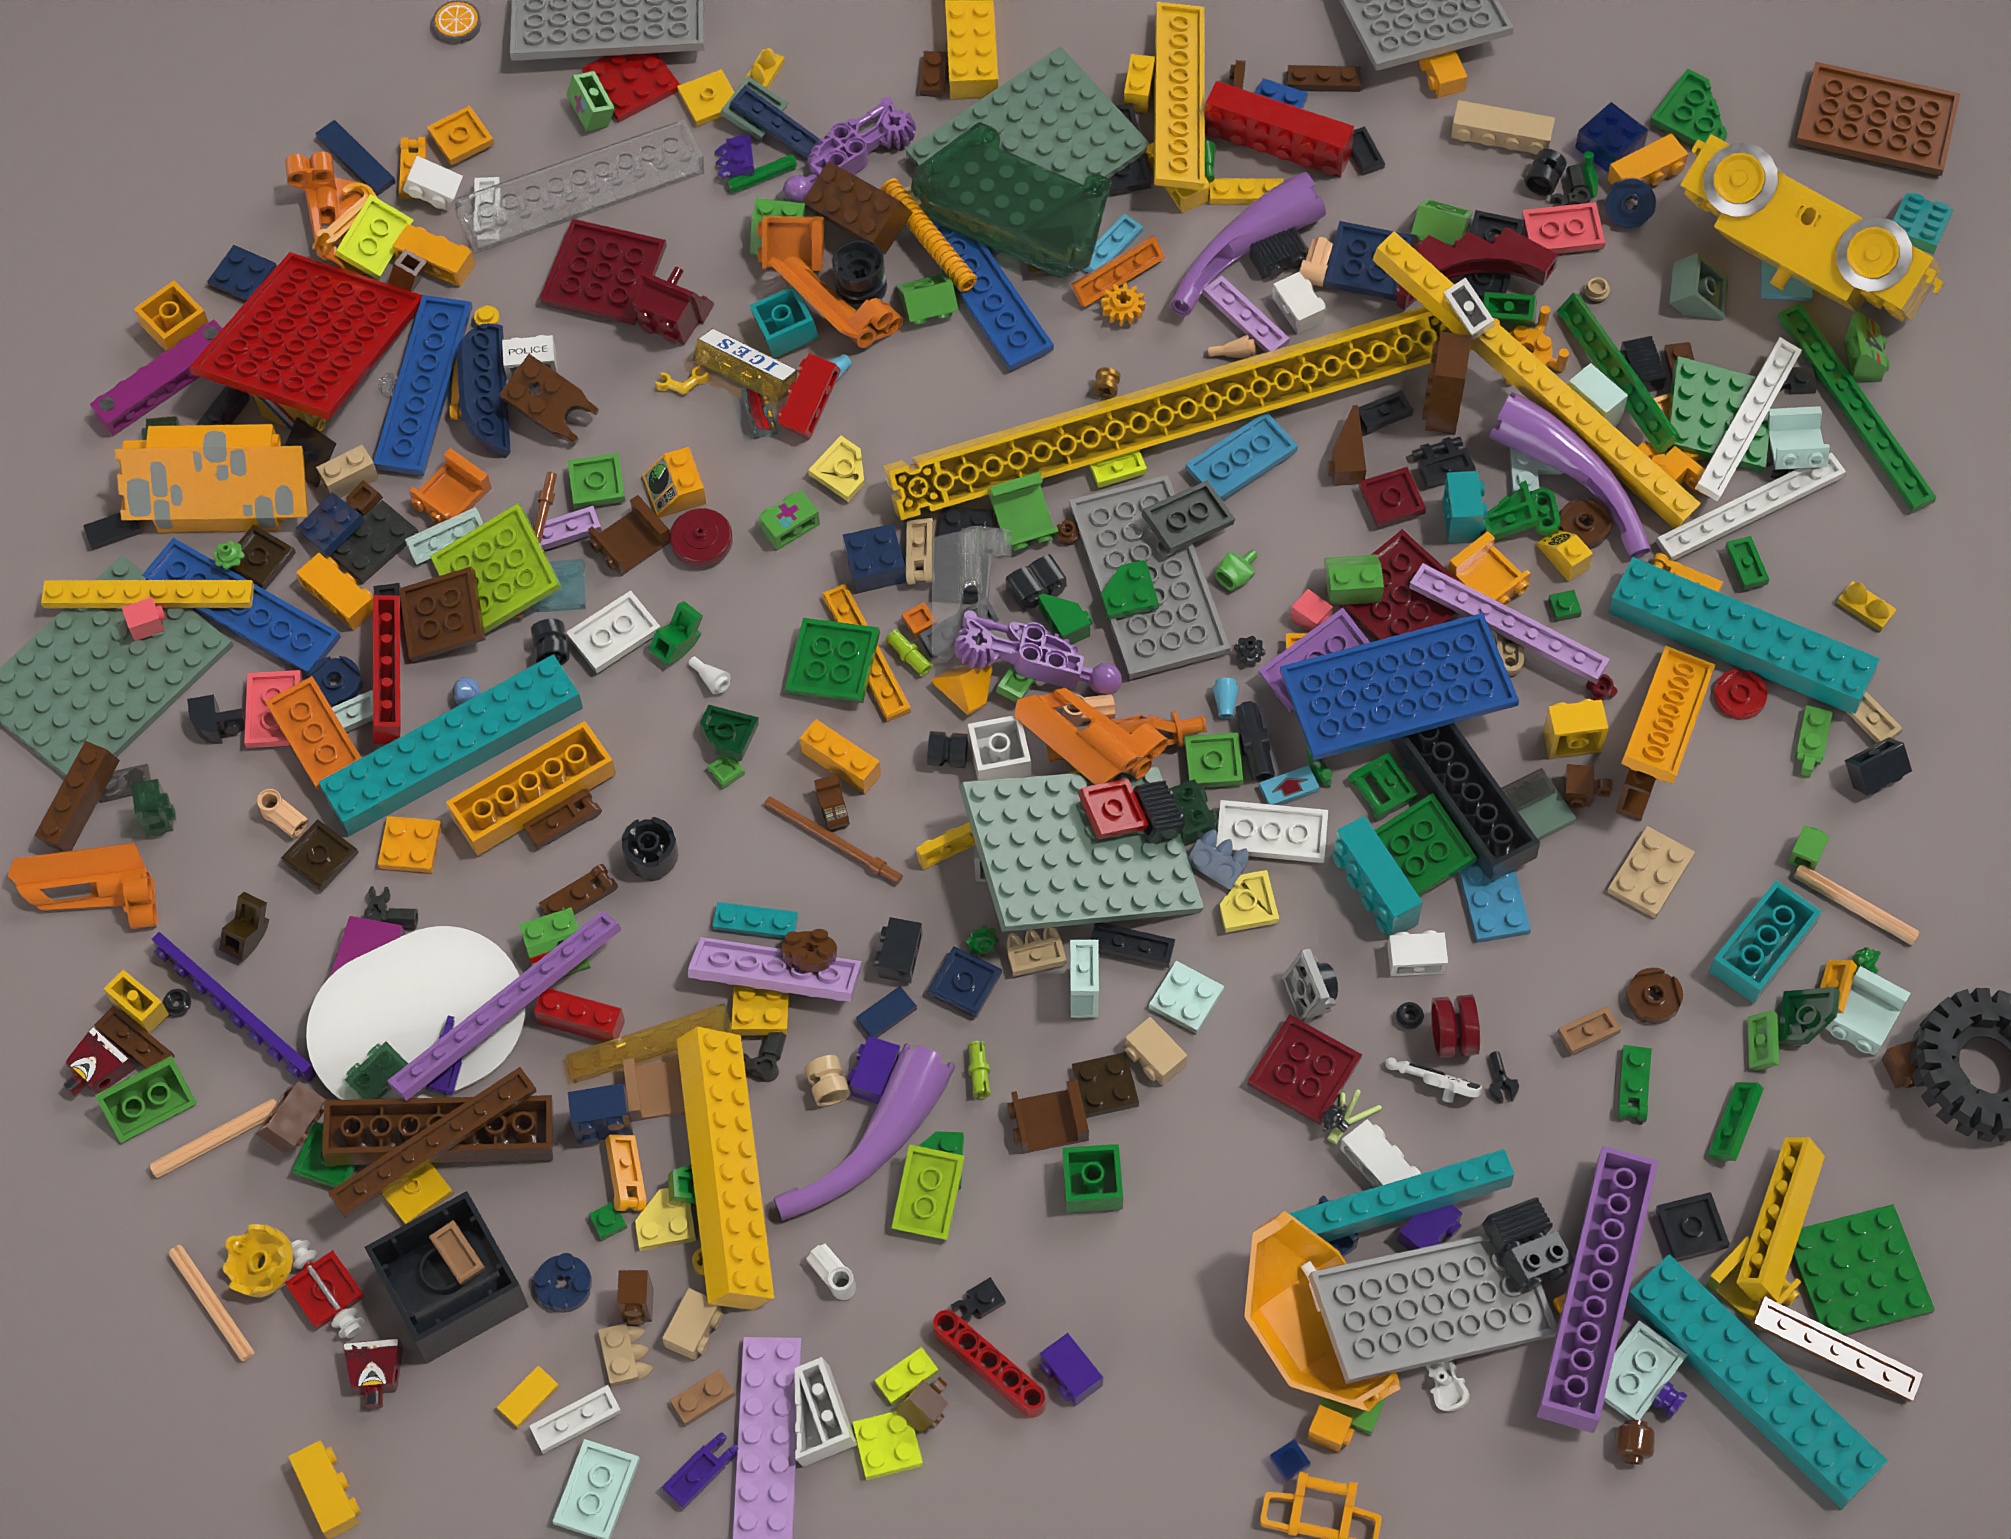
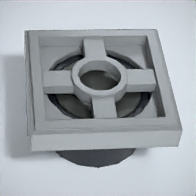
M1311 949L1301 950L1282 976L1298 1019L1308 1024L1315 1016L1332 1011L1331 1007L1336 1005L1338 981L1333 968L1328 963H1319L1317 956H1313Z

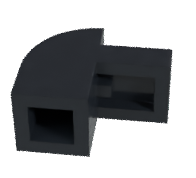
M214 694L187 699L190 720L197 734L206 742L223 744L222 734H237L245 730L246 716L242 708L220 712Z

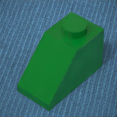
M1485 292L1484 306L1492 318H1496L1500 323L1506 325L1535 327L1536 295Z
M1047 594L1038 595V609L1054 636L1056 633L1063 640L1067 638L1070 640L1069 643L1071 645L1090 637V626L1093 624L1089 613L1083 611L1078 603Z

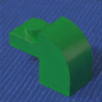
M685 601L678 603L670 624L656 630L649 651L666 665L680 660L699 640L702 633L698 631L703 615Z

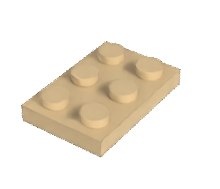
M1647 826L1609 886L1607 893L1655 919L1694 857L1695 851Z

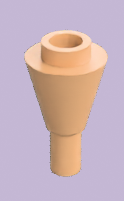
M1246 335L1221 346L1208 347L1209 357L1226 355L1227 357L1250 358L1252 354H1256L1254 339H1249V335Z

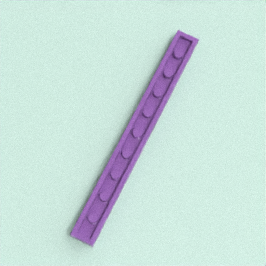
M601 911L387 1080L390 1087L407 1101L621 931L619 923L604 911Z

